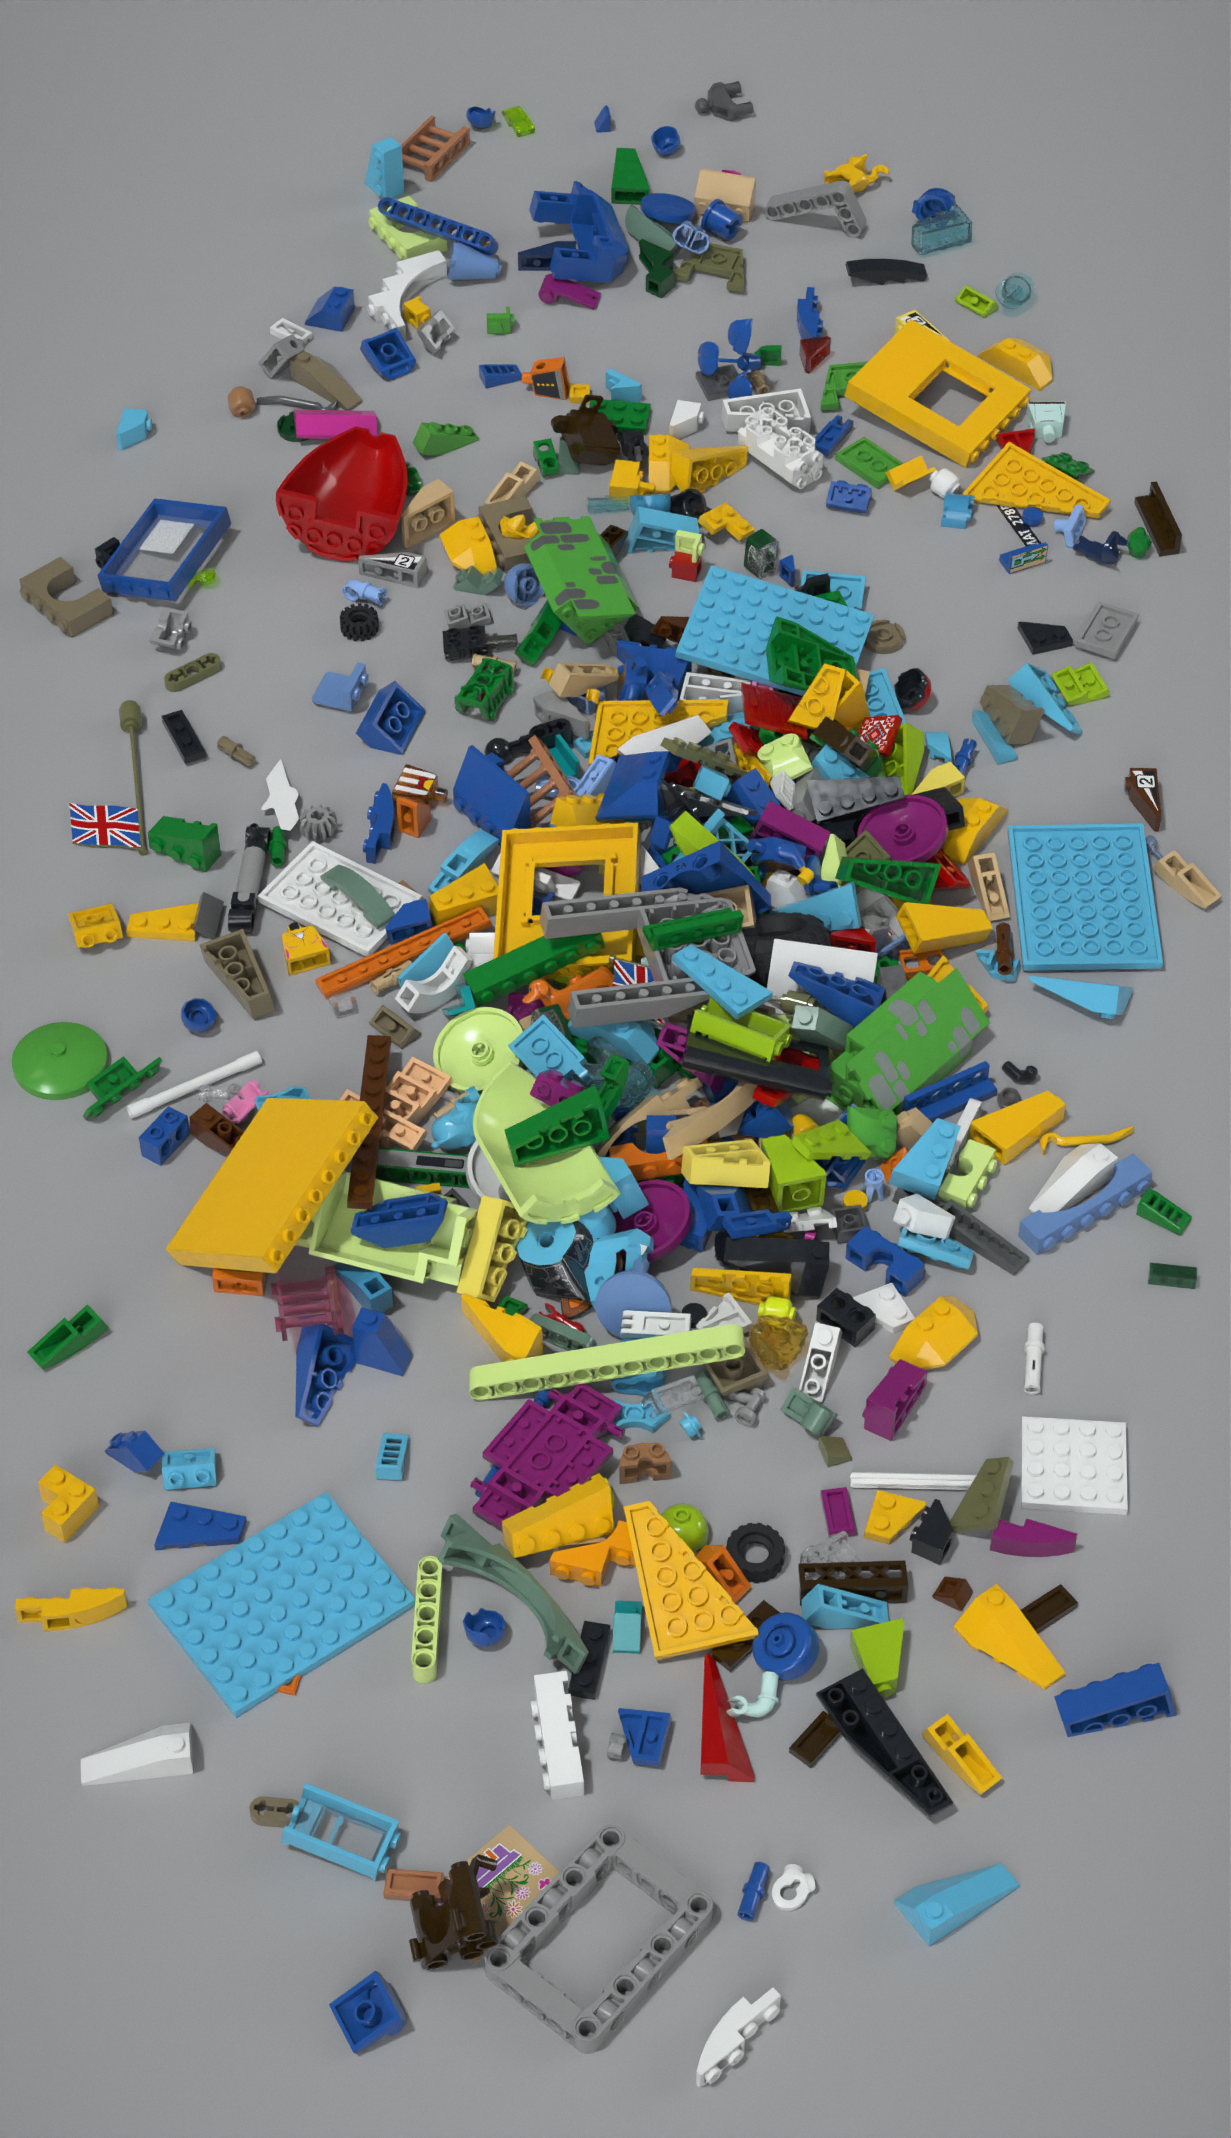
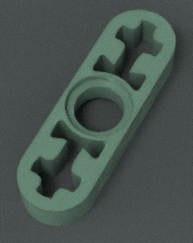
M533 1314L530 1318L532 1322L542 1327L543 1341L562 1349L571 1351L597 1346L592 1336L541 1314Z

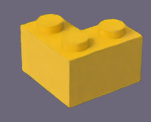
M56 1464L38 1482L41 1498L49 1504L41 1512L44 1529L49 1534L66 1543L99 1507L96 1489Z

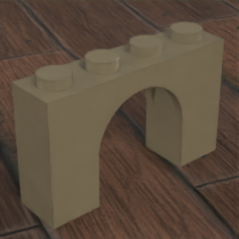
M524 495L479 506L478 516L491 541L493 553L496 554L499 567H503L507 574L517 564H531L524 546L534 537L527 539L505 537L502 535L500 521L504 516L511 519L522 514L525 516V525L533 523L532 507L527 497Z
M61 557L19 579L21 586L20 594L23 599L31 602L36 610L44 613L49 621H53L62 632H66L71 637L113 615L111 598L99 588L73 601H59L52 598L58 592L75 583L73 567Z

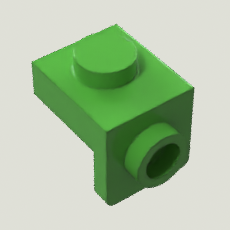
M506 307V313H487V334H511V326H514V314H510V307Z

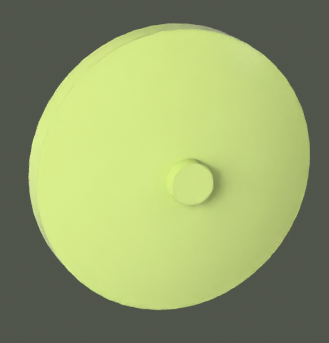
M479 1007L465 1011L453 1018L440 1032L433 1051L434 1066L436 1069L452 1077L453 1082L449 1086L452 1090L462 1094L466 1089L474 1086L479 1095H481L487 1084L508 1061L522 1068V1061L510 1050L508 1045L524 1031L511 1014L501 1009Z

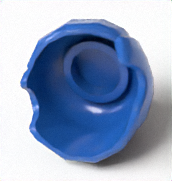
M474 106L468 108L466 117L474 127L488 128L493 123L496 111L492 113L491 108L484 110Z
M660 127L651 136L653 147L660 155H671L679 149L681 140L674 127Z
M194 998L184 1003L181 1009V1020L190 1031L202 1033L208 1031L215 1023L217 1012L212 1004L205 999Z
M480 1608L474 1615L467 1612L463 1619L466 1636L476 1646H491L500 1641L505 1635L506 1623L503 1616L496 1611Z

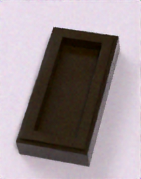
M1060 1584L1021 1609V1612L1036 1633H1039L1076 1609L1078 1602Z
M822 1711L789 1747V1753L812 1768L840 1737L841 1732L829 1714Z

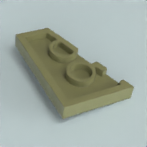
M1010 1457L985 1460L950 1520L953 1533L997 1529L1014 1464Z

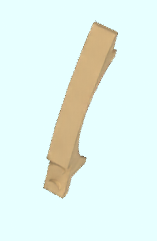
M739 1081L735 1089L715 1105L696 1114L669 1121L666 1124V1129L669 1131L663 1137L668 1160H673L683 1154V1146L698 1145L744 1112L756 1101L752 1097L758 1085Z
M687 1077L683 1078L675 1084L676 1088L671 1092L667 1090L659 1096L646 1097L608 1131L610 1140L603 1141L595 1152L598 1157H605L616 1138L635 1123L647 1120V1115H664L665 1111L691 1108L685 1098L703 1086L698 1077L690 1080Z

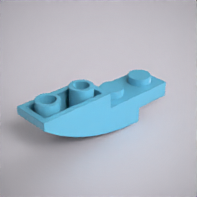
M482 829L473 833L440 866L441 872L428 887V893L433 894L482 865L500 840Z

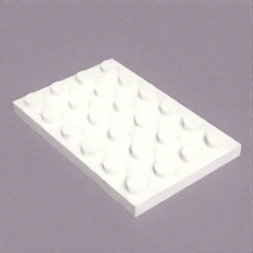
M312 841L257 896L258 902L304 926H314L318 933L366 957L373 954L388 938L385 929L388 923L380 928H376L363 916V910L341 890L334 891L321 880L320 876L337 865L350 868L367 880L380 893L395 914L403 904L423 899L422 895Z

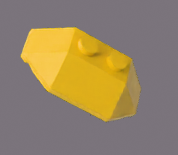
M1007 337L988 346L978 354V358L1039 391L1053 380L1050 354L1020 338Z
M649 435V483L655 484V494H670L673 488L677 486L671 473L673 452L689 449V444L670 435Z
M479 516L457 521L439 535L451 564L457 568L466 570L470 566H474L482 575L487 571L491 572L497 568L491 541Z
M959 798L957 801L963 806L965 827L948 831V836L942 846L944 853L952 861L964 866L1007 814L1008 808L983 798Z
M938 1297L907 1325L890 1353L889 1359L895 1364L901 1359L924 1370L946 1366L978 1336L974 1310L956 1297Z

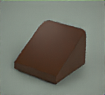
M944 1577L932 1597L951 1608L962 1611L971 1598L973 1590L966 1579Z

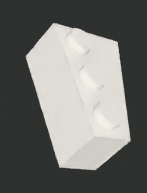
M686 672L679 700H729L728 715L742 712L741 684L751 685V680Z

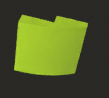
M1092 662L1074 670L1069 665L1051 674L1068 705L1085 704L1110 696L1109 689Z

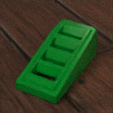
M1148 1188L1138 1203L1136 1215L1178 1235L1182 1234L1192 1219V1216L1150 1188ZM1179 1218L1180 1221L1177 1224L1174 1223L1175 1219Z

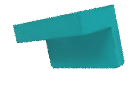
M560 734L555 735V747L549 749L566 777L572 776L579 780V759Z
M464 983L455 985L460 1004L443 1008L442 1011L443 1014L450 1016L475 1009L470 985Z

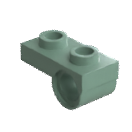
M794 1387L780 1409L801 1422L803 1427L820 1436L827 1435L838 1415Z

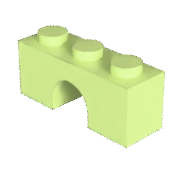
M969 1139L959 1155L957 1171L966 1174V1176L948 1173L939 1188L938 1196L947 1203L952 1199L966 1211L969 1207L973 1208L977 1200L978 1191H983L986 1186L988 1174H993L996 1169V1149Z

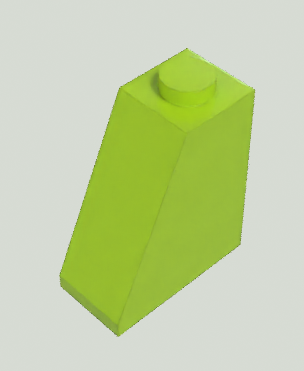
M903 1618L851 1630L850 1646L859 1670L864 1669L882 1698L889 1697L896 1693L904 1631Z

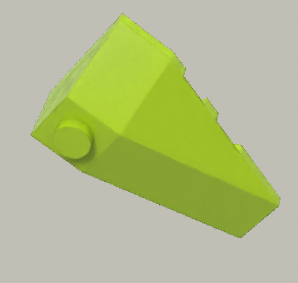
M907 722L900 725L889 757L882 758L886 777L899 776L904 795H911L924 754V732Z
M684 811L669 826L677 846L684 856L719 841L687 811ZM730 850V852H731V853L747 868V870L755 877V875L749 870V868L744 864V862H743L736 854H734V853Z

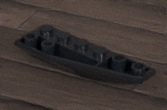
M863 1668L816 1693L817 1698L845 1740L929 1818L953 1805V1801Z

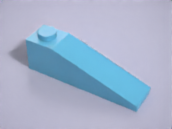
M1029 976V981L1092 1012L1101 1013L1100 1017L1115 1019V1015H1123L1133 987Z
M1001 1863L918 1885L894 1900V1904L926 1944L930 1946L1017 1889L1019 1883Z

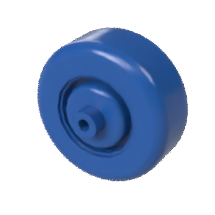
M784 1612L771 1616L758 1628L759 1636L753 1639L752 1652L755 1662L763 1671L775 1672L779 1675L778 1680L781 1681L794 1680L807 1673L814 1665L819 1653L817 1632L804 1618L795 1613Z

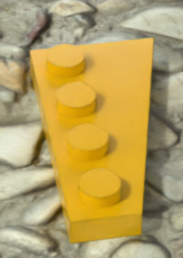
M693 1268L690 1290L722 1298L729 1292L735 1301L759 1306L760 1303H765L769 1296L790 1300L792 1274Z

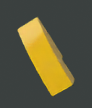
M948 1713L921 1734L946 1765L978 1794L981 1795L1002 1779L1001 1775L968 1733L964 1735Z

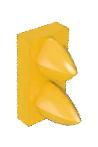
M523 514L511 519L504 516L500 521L502 535L505 537L527 539L535 537L540 533L535 522L528 526L525 525V516Z

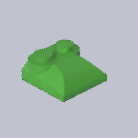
M849 1106L847 1108V1126L871 1151L869 1158L887 1160L892 1157L896 1150L897 1118L895 1113L889 1109L879 1110Z

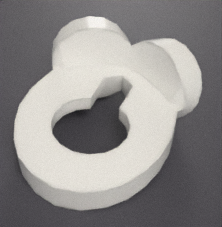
M786 1865L783 1875L777 1879L772 1889L774 1905L783 1911H792L799 1908L806 1901L808 1894L815 1891L813 1876L810 1873H804L799 1865ZM794 1882H799L800 1885L796 1888L797 1895L794 1899L785 1900L781 1897L780 1891L782 1888L790 1887Z

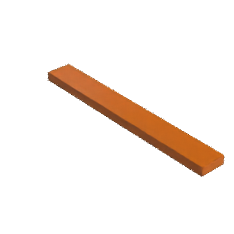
M479 906L315 979L316 985L324 998L328 1000L382 976L390 968L394 969L408 960L411 962L415 961L443 933L449 936L452 943H456L469 937L470 933H478L492 927L491 920L482 907Z

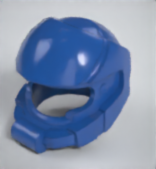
M943 188L929 189L918 200H914L912 213L924 225L932 227L944 226L955 214V195Z

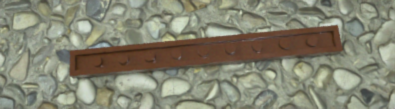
M367 1036L360 1101H365L378 1116V1119L352 1158L347 1208L372 1210L391 1051V1036Z

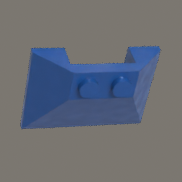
M670 751L619 756L595 817L596 820L656 818V815L660 816L665 804L660 791L661 779H664L666 772L677 771L682 757L676 756Z

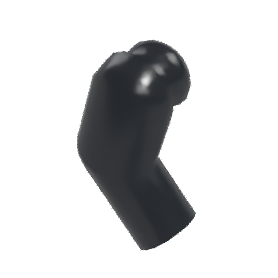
M1007 1061L1002 1066V1070L1016 1082H1033L1038 1074L1037 1068L1032 1065L1027 1066L1025 1070H1019L1011 1061Z

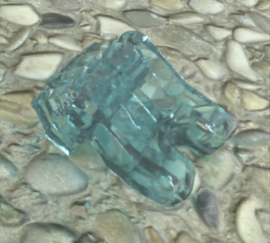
M595 1036L589 1040L587 1051L597 1061V1064H585L583 1066L593 1077V1080L586 1085L576 1073L571 1076V1079L585 1086L584 1089L596 1085L597 1091H599L605 1081V1078L600 1073L611 1054L626 1058L613 1044L599 1036ZM641 1059L638 1062H633L631 1066L629 1065L627 1081L617 1106L634 1108L645 1099L644 1096L650 1093V1086L655 1083L656 1077L651 1071V1067Z

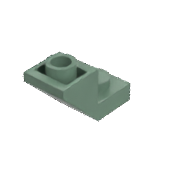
M470 566L466 570L462 569L457 573L453 589L461 592L486 595L499 586L504 572L496 568L482 575L474 566Z

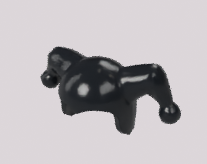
M686 489L679 494L671 496L670 513L694 517L698 520L701 515L712 510L707 506L704 495L696 489Z

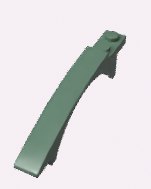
M457 1513L450 1515L440 1535L446 1543L438 1560L443 1565L455 1566L481 1574L504 1586L520 1598L534 1613L543 1629L546 1641L544 1656L549 1660L557 1658L574 1674L579 1673L589 1652L558 1604L534 1576L500 1543L492 1545Z

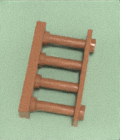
M430 116L401 144L403 163L423 169L425 180L432 182L470 145V128L463 126L458 132L453 133L435 127V116ZM435 134L449 140L444 143L430 137ZM423 144H427L432 147L438 148L439 150L433 152L421 148V146ZM415 153L430 159L424 162L410 156Z
M536 735L530 738L528 741L532 746L531 753L507 772L510 777L515 778L535 760H541L540 767L520 783L522 787L528 789L543 775L549 774L551 776L544 786L530 796V808L554 788L559 789L557 797H566L567 795L579 797L548 747ZM556 798L534 816L530 811L531 829L540 827L538 823L553 812Z

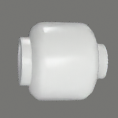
M943 468L940 471L935 470L929 479L931 481V490L943 499L945 498V493L957 494L961 487L959 483L960 478L947 468Z

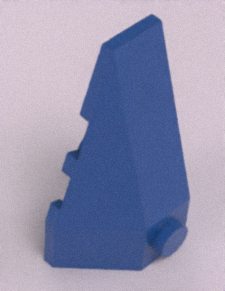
M796 961L793 962L788 975L834 1015L854 1028L880 1006L886 989L863 978L856 977L854 981L843 978V973L835 972V974L830 975L825 973L820 967Z

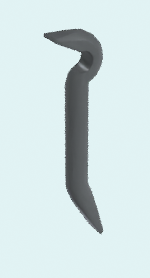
M286 396L257 398L258 405L280 403L311 410H336L338 407L337 400L324 408L318 402Z

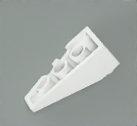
M696 715L636 735L619 747L617 752L620 756L668 751L661 746L664 737L672 740L674 737H677L687 744L689 742L698 744L712 732L700 716Z

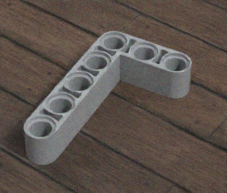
M837 181L774 195L770 198L764 209L765 217L774 221L834 208L845 233L851 238L859 237L866 225L865 215L851 185L846 181Z

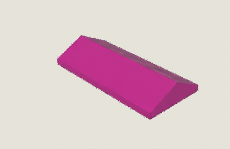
M294 409L293 411L296 438L331 439L355 426L370 429V433L377 436V418L374 411Z

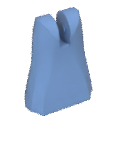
M686 220L673 231L674 243L697 254H701L709 248V235L704 233L702 227L698 224L694 226L691 221Z

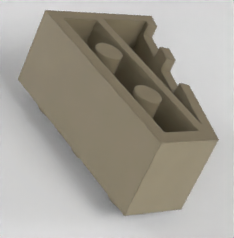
M987 685L980 700V704L1007 745L1030 744L1045 712L1043 708H1037L1033 701L1023 698V694L1010 685Z

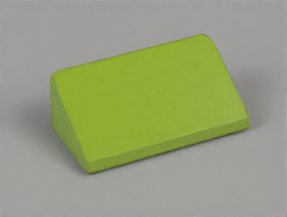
M967 285L963 287L954 300L984 318L998 309L996 301Z

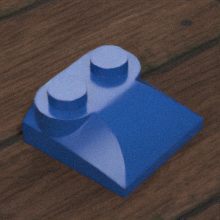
M377 1971L371 1973L329 2004L355 2054L385 2035L399 2033L406 2021L405 2013L392 1988L381 1973Z

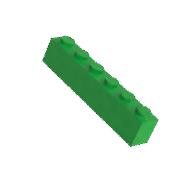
M601 933L545 939L542 936L463 973L465 983L470 985L473 999L479 1007L505 994L512 993L514 990L530 984L536 979L552 974L562 967L576 963L585 956L597 953L605 948Z

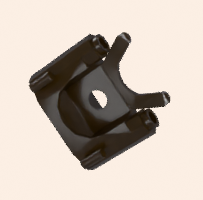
M478 1854L471 1860L470 1865H468L467 1861L452 1864L449 1871L450 1880L445 1878L438 1886L443 1901L441 1906H436L434 1895H430L428 1890H420L412 1894L410 1907L417 1938L409 1940L413 1962L422 1960L424 1969H436L447 1964V1956L459 1952L462 1960H470L481 1956L483 1949L493 1947L499 1943L495 1928L498 1925V1921L485 1920L480 1898H484L491 1893L490 1887H479L476 1880L479 1867L494 1871L497 1867V1860Z

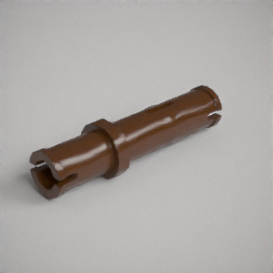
M1004 922L996 926L997 950L995 952V959L998 962L997 969L999 974L1009 975L1012 972L1014 953L1011 949L1010 925Z

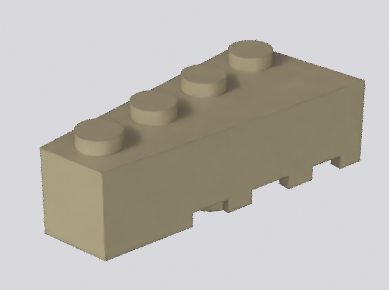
M243 929L199 945L205 963L253 1019L275 1011L271 995Z

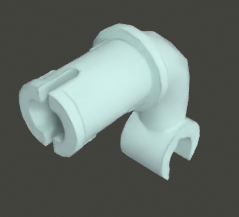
M768 1671L762 1673L760 1695L757 1696V1702L747 1703L744 1697L735 1696L727 1701L734 1702L739 1708H731L726 1711L727 1714L731 1717H737L741 1714L751 1717L767 1715L779 1701L776 1697L779 1675Z

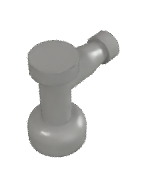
M753 1388L750 1394L738 1391L729 1394V1399L747 1404L745 1407H740L735 1413V1419L744 1426L753 1425L756 1420L754 1411L758 1404L764 1401L766 1397L765 1392L759 1388Z

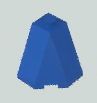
M361 1307L352 1326L356 1363L404 1376L412 1359V1353L400 1331L386 1314Z

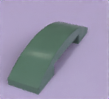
M337 865L320 876L321 880L334 891L341 890L363 910V916L376 928L382 927L394 917V911L380 893L367 880L350 868Z

